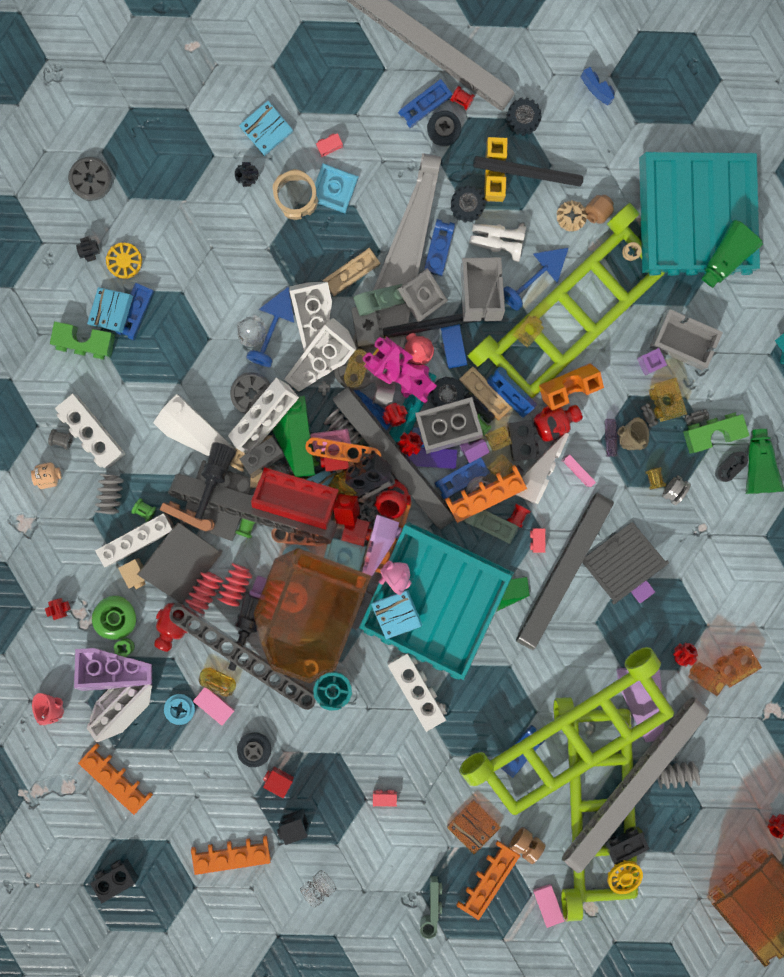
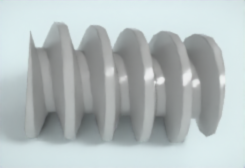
M338 408L326 418L324 424H331L330 431L348 429L351 444L356 445L364 438L362 436L358 437L359 432L353 430L355 427L352 424L349 425L350 421L344 419L345 415L339 413L340 409Z
M100 473L99 475L105 479L99 480L98 483L104 486L97 488L98 491L102 492V495L96 496L101 502L95 503V506L99 507L100 510L94 512L104 514L119 513V510L114 507L121 504L116 499L122 497L117 491L123 490V487L119 486L118 483H123L124 480L119 478V476Z
M692 761L688 765L682 762L680 766L678 763H674L673 767L668 764L657 778L661 790L663 784L669 789L670 783L673 784L674 788H677L678 782H680L683 788L686 781L690 787H692L693 781L696 782L697 786H700L699 770Z

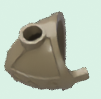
M634 418L628 424L618 429L619 443L623 449L629 451L642 450L648 446L649 430L643 419Z

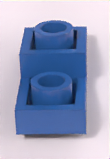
M591 67L583 70L580 77L589 91L607 106L610 105L615 96L612 86H608L606 81L599 84V77L595 71H592Z
M460 325L441 328L448 368L467 365Z

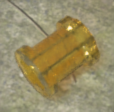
M661 467L645 471L650 482L649 490L666 486V483L663 482Z

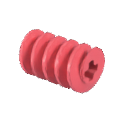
M232 563L231 565L235 570H228L232 577H225L229 584H222L226 590L219 591L218 593L223 597L217 599L225 604L237 607L240 603L236 599L243 598L239 592H246V588L243 585H249V581L246 578H252L253 575L249 572V569Z
M209 571L207 573H200L204 579L196 580L200 584V586L192 587L196 593L189 592L192 600L185 599L189 607L204 615L203 609L207 610L209 608L207 603H212L213 601L210 596H216L217 594L214 589H220V585L217 582H224L221 577Z

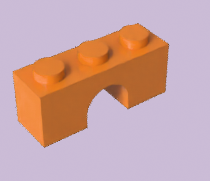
M589 363L539 385L543 402L553 411L569 404L568 395L571 393L583 392L589 395L603 389L604 385L601 372Z

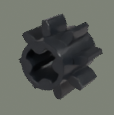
M242 162V165H238L234 173L236 181L242 183L243 187H251V184H255L259 177L258 169L255 165H251V162Z
M89 236L80 238L81 243L76 245L80 259L85 258L87 262L96 260L95 255L100 254L97 241H91Z
M374 500L370 504L366 501L363 505L359 504V514L362 515L360 520L368 518V521L371 522L370 517L377 516L374 513V510H377V508L372 506ZM365 505L373 509L369 516H366V513H362Z

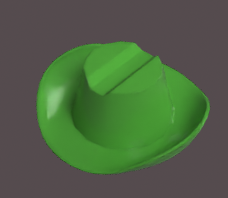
M121 596L104 598L96 605L92 613V625L95 631L104 638L112 640L122 639L128 636L135 628V610L130 602Z

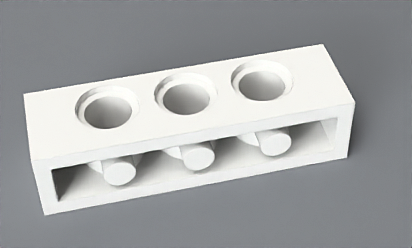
M275 378L230 432L228 437L236 449L247 454L259 446L299 397L288 384Z
M71 394L55 408L58 412L56 414L63 423L66 422L70 426V433L75 438L79 437L83 442L81 446L86 452H91L95 458L93 460L100 468H110L126 454L78 395ZM75 413H79L81 416L80 421L77 423L73 420ZM89 427L93 430V435L90 438L85 435V431ZM101 442L105 444V450L102 453L97 449L98 444Z
M163 513L95 551L104 568L111 566L168 535L174 528V524L169 515Z
M403 653L387 662V665L427 732L446 721L444 715L447 712L442 703L438 705L435 698L437 695L432 687L428 688L425 683L428 679L422 670L419 672L415 666L418 662L414 655ZM406 669L413 670L414 675L411 678L404 677L403 672ZM421 686L424 690L421 694L417 695L413 692V688ZM427 702L433 704V708L430 711H425L422 708Z

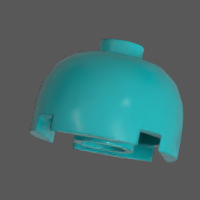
M328 671L316 680L313 688L314 698L323 709L329 711L339 710L350 701L352 685L343 673Z

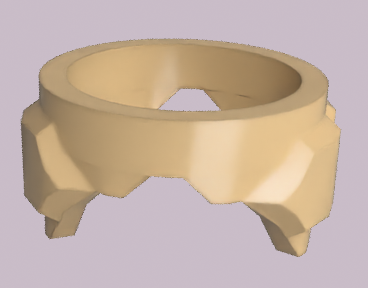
M296 169L289 170L279 175L273 184L276 204L287 218L299 220L307 214L311 215L317 208L319 200L316 196V187L313 180L305 172ZM304 180L308 182L312 188V197L306 206L300 209H289L280 202L278 197L279 190L288 181Z

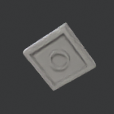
M428 268L398 288L399 293L418 322L448 301Z

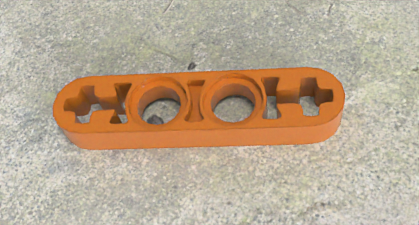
M310 438L306 442L307 452L314 456L358 463L362 456L361 449H366L365 454H371V451H374L381 457L380 451L372 447L321 438ZM317 441V445L323 446V442H327L325 454H321V449H316L315 452H312L309 444ZM332 444L339 447V453L335 456L330 455L328 452V447ZM350 448L358 450L359 455L357 458L351 459L348 457L347 452Z

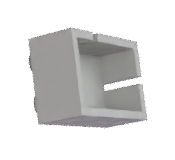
M501 257L462 258L460 272L463 321H481L482 317H484V321H502L505 306L503 277H501Z
M671 309L664 312L649 347L654 350L659 348L661 353L700 370L708 368L714 351L711 350L716 349L723 332L692 318L684 320L685 315Z

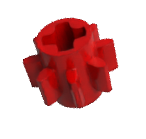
M392 403L384 409L385 412L382 417L386 425L390 423L393 427H397L406 421L407 411L404 405L400 406L397 403Z
M412 431L408 435L403 433L400 437L401 440L398 442L401 452L409 456L413 452L417 455L421 450L420 447L423 445L420 435Z
M62 598L49 601V607L44 608L47 617L52 616L53 620L68 616L66 611L71 610L69 602H63Z
M685 642L683 645L679 643L676 646V652L673 655L679 665L685 667L688 665L692 666L697 661L696 657L698 654L694 645Z
M779 814L777 817L772 815L767 827L774 837L782 839L784 836V815Z

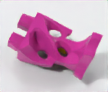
M387 336L385 339L379 337L374 345L377 348L373 354L370 352L366 353L362 358L366 363L364 367L388 384H391L393 381L399 383L402 388L401 393L405 398L413 394L426 404L428 394L437 387L428 375L430 368L426 365L419 366L408 363L413 358L411 354Z

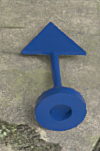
M568 248L533 253L543 268L517 291L509 286L504 287V300L513 309L519 310L523 306L520 294L545 271L558 283Z
M288 287L259 309L274 315L261 351L250 350L247 353L246 358L264 367L272 366L273 360L264 353L278 319L282 318L294 323Z

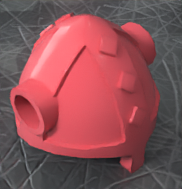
M411 333L406 337L407 342L404 350L413 356L408 363L419 366L426 365L434 355L432 342L426 337L416 336L415 333Z
M37 693L32 700V710L39 725H47L59 721L64 714L62 699L54 698L44 693Z

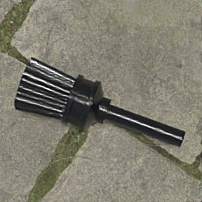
M218 442L211 444L208 462L204 465V470L201 473L206 479V487L195 515L197 520L202 521L213 488L217 486V483L225 482V476L228 473L227 469L236 454V450L230 446Z
M249 593L244 594L241 613L237 615V621L234 624L239 629L238 642L244 645L250 633L258 631V625L261 623L260 619L269 602L251 596ZM230 661L228 669L235 671L237 665Z

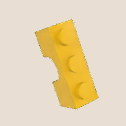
M488 137L486 142V158L506 161L507 138ZM485 170L484 200L503 202L506 196L505 173Z

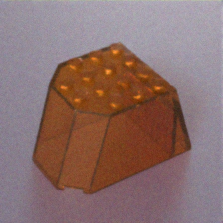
M299 548L275 558L254 611L260 644L271 669L308 683L315 681L316 678L328 672L335 671L371 575Z
M759 848L751 855L753 858L749 862L745 860L737 867L738 871L735 874L729 873L724 877L722 885L719 887L715 885L708 891L709 896L707 898L762 965L766 967L770 964L769 960L775 956L778 959L784 957V865L771 851Z

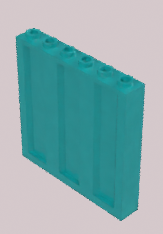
M645 152L639 157L642 273H649L650 276H657L668 272L669 276L679 275L680 272H686L688 276L698 275V272H704L705 274L709 260L720 245L733 220L742 222L759 237L757 153ZM760 248L730 275H734L735 272H741V275H751L753 271L760 269Z
M408 522L403 527L389 561L408 564L411 585L407 589L422 622V626L389 639L385 638L371 605L374 601L396 594L385 581L383 585L378 584L359 628L364 630L363 632L369 636L380 638L381 642L387 645L392 644L398 647V650L403 653L414 655L421 662L426 661L432 664V667L439 671L444 670L450 673V676L455 679L464 680L514 572Z

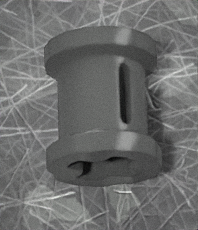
M52 429L48 438V445H58L69 450L73 435L71 433L64 434L57 432V429Z

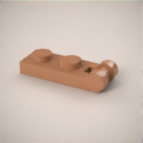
M173 501L163 503L160 508L161 511L203 531H209L215 527V522L212 519L197 520L195 519L196 512L189 509L184 511L180 509L181 505Z

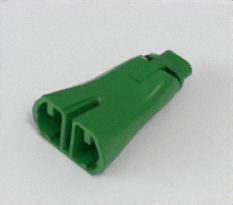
M733 220L720 245L709 260L705 269L706 273L701 279L711 288H714L717 283H721L763 245L762 239L742 222Z
M768 429L752 430L753 438L750 439L746 494L784 492L774 447L770 440L771 437H768Z

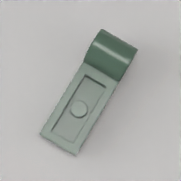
M402 284L354 296L353 299L359 316L405 304L406 302L398 291Z
M486 510L462 520L511 544L519 528Z
M430 876V915L423 916L419 922L420 933L425 939H432L436 936L438 914H442V902H438V895H442V883H438V876ZM426 924H431L433 926V928L430 930H426L423 927Z

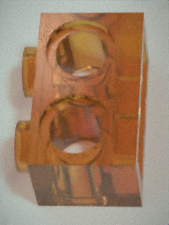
M747 646L736 647L732 650V654L718 658L716 660L717 663L712 665L723 684L729 688L762 668L751 648ZM746 655L748 660L742 665L741 658ZM730 665L731 672L725 674V668Z
M701 662L694 664L689 671L690 675L688 677L715 696L720 694L728 682L723 676Z

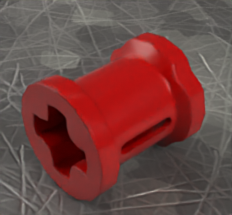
M458 86L450 101H455L467 111L475 95L468 94Z
M515 504V510L507 521L522 528L526 515L530 514L531 511Z

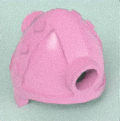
M388 561L383 569L380 570L382 578L379 580V583L383 585L386 581L398 595H401L411 585L409 580L410 569L406 563Z

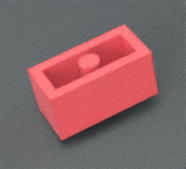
M333 133L328 138L320 139L316 143L321 157L343 148V143L338 133Z
M532 528V531H530V538H532L530 550L533 553H545V528Z
M394 790L373 791V806L397 807V792H394Z

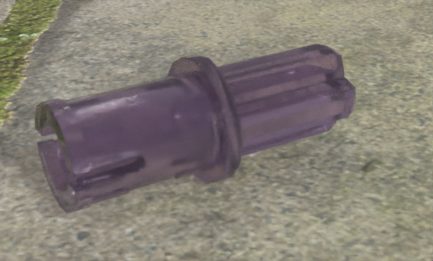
M605 419L604 440H606V457L618 456L617 439L619 437H617L616 420Z

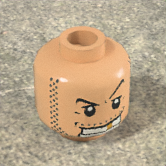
M52 462L38 464L31 471L34 486L37 485L40 489L56 487L58 479H62L60 468H56Z

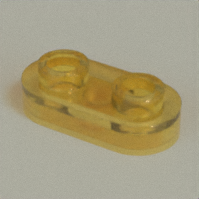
M361 349L355 350L349 358L344 381L351 388L360 386L364 380L367 370L364 367L366 363L364 361L358 363L356 357L358 355L364 357L367 353L366 351ZM352 374L357 375V381L354 382L350 379Z
M204 668L200 672L198 680L201 686L225 697L231 696L234 693L236 682L233 678L213 668Z

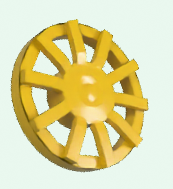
M125 242L111 246L105 258L108 270L120 279H129L137 275L143 261L140 251L134 245ZM123 246H128L126 253H124ZM118 247H120V254L115 250ZM131 248H133L136 252L129 255ZM112 252H114L117 255V257L110 256ZM138 255L139 261L132 260L133 257ZM110 260H115L116 263L110 265ZM132 263L138 264L136 269L131 266ZM118 265L119 267L114 272L112 268ZM121 268L124 270V275H119ZM128 268H130L133 271L129 275L127 274Z
M623 860V862L615 864L611 871L608 872L607 882L615 893L627 894L634 891L641 884L643 872L636 862ZM639 872L638 876L633 875L634 873Z

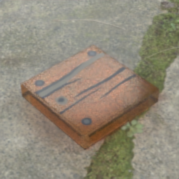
M473 799L447 825V828L475 854L501 826Z

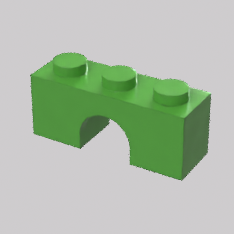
M54 321L50 345L55 346V350L67 352V349L74 350V354L82 356L90 353L93 354V358L102 360L105 357L111 358L115 340L114 334L92 329L89 340L79 342L77 339L78 327Z
M736 412L724 415L725 419L718 421V418L707 420V425L700 426L697 423L688 426L689 430L683 431L689 453L712 448L711 436L716 430L724 435L726 442L749 437L743 414L736 415Z

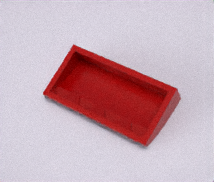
M264 467L251 504L252 508L327 530L339 490Z

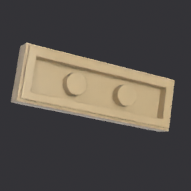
M368 248L323 279V282H328L329 290L334 297L381 265L372 250Z
M474 367L470 368L459 379L488 408V411L495 415L498 421L512 409Z

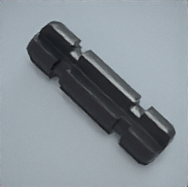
M468 392L464 399L472 397L477 414L480 417L483 416V420L486 423H491L495 419V415L491 411L488 412V408L479 399H476L472 392Z

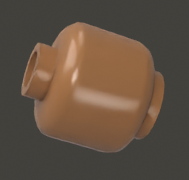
M607 195L594 196L585 207L587 219L591 223H604L614 212L612 199Z

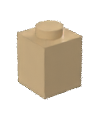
M139 558L118 568L128 588L135 587V589L146 585L145 580L137 575L143 567Z

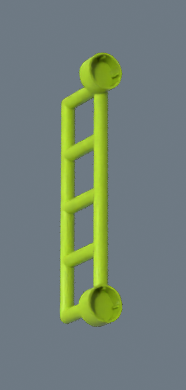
M630 202L607 223L608 227L614 232L498 343L491 335H488L467 355L469 359L478 367L489 358L498 368L503 367L507 371V375L533 399L540 392L539 385L554 379L665 274L661 273V275L650 276L648 273L635 287L627 292L600 263L623 239L627 244L631 242L638 243L642 249V241L628 227L640 214ZM590 270L619 300L596 323L591 320L567 293ZM558 301L587 331L564 354L534 324ZM525 332L554 362L531 385L502 356Z
M649 647L634 651L625 661V667L629 673L492 760H489L483 752L469 756L461 764L460 774L470 786H478L487 781L512 815L521 813L673 717L674 710L651 677L659 670L661 666L660 660ZM637 681H640L660 711L631 729L611 701V698ZM601 705L620 733V736L592 753L571 723ZM562 730L582 760L553 777L533 747ZM523 754L544 784L515 801L495 771Z
M571 697L554 699V720L574 708ZM626 708L618 709L628 726L632 729L630 710ZM592 710L571 724L579 734V723L611 720L604 710ZM568 740L570 768L581 761L582 758ZM632 743L621 749V753L611 755L594 767L622 765L623 780L633 768ZM581 775L569 782L572 842L583 830L582 812H597L607 800L582 801ZM635 807L624 819V833L628 828L636 827ZM605 845L602 846L594 857L610 856ZM637 856L627 861H634L637 863ZM585 869L580 873H576L573 870L574 889H562L561 892L563 916L566 922L582 921L583 902L635 899L638 897V887L627 894L615 893L611 888L586 890Z

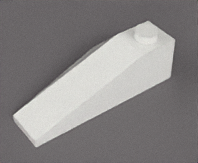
M308 282L289 287L304 352L324 325L330 321L332 299L328 282Z
M332 318L324 325L284 380L297 391H301L321 377L344 365L356 350L349 331Z
M178 394L163 407L153 422L166 436L209 456L213 442L222 443L235 449Z
M565 433L559 437L521 476L527 489L516 494L517 496L533 504L539 503L549 482L546 477L547 475L550 476L556 466L554 460L559 458L569 434Z

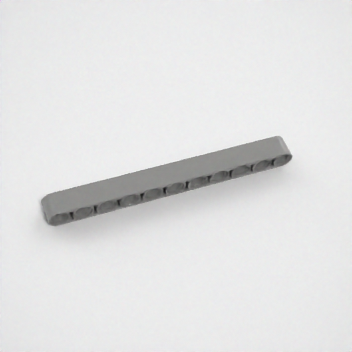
M346 0L497 109L503 111L515 95L509 86L390 1Z
M691 697L686 701L564 852L562 861L576 873H580L585 869L708 716L709 709L697 698Z

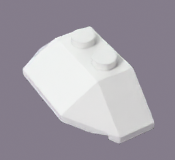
M152 685L108 689L95 703L90 723L87 725V730L95 742H100L122 733L149 705Z

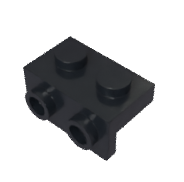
M630 827L625 833L610 837L604 844L614 865L649 850V846L644 838V832L639 827Z

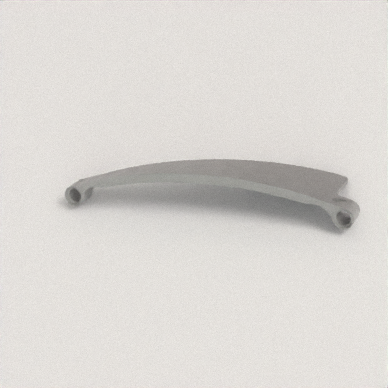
M422 153L416 186L373 290L398 284L404 285L418 275L442 157ZM405 303L379 310L381 320H377L378 327L383 329L384 327L408 323L411 312L408 305ZM366 321L363 328L370 330L373 324H369L370 322ZM354 334L352 340L355 344V347L358 348L356 335ZM406 335L389 339L403 348ZM374 345L362 347V349L371 354L377 349ZM353 363L350 371L351 373L354 372L355 375L359 374L358 370L361 367ZM375 376L372 383L376 384L373 403L385 406L392 404L396 382L393 381L391 384H388Z

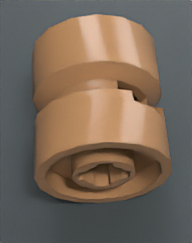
M525 827L520 828L509 844L510 849L517 854L522 853V858L530 864L535 863L540 858L546 846L538 837L533 838V834Z

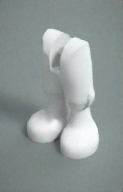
M473 224L472 232L485 235L486 237L471 236L470 244L489 249L493 252H499L501 249L506 250L512 254L514 261H520L526 233L525 226H519L514 230H506L500 224ZM500 238H510L517 242H506Z

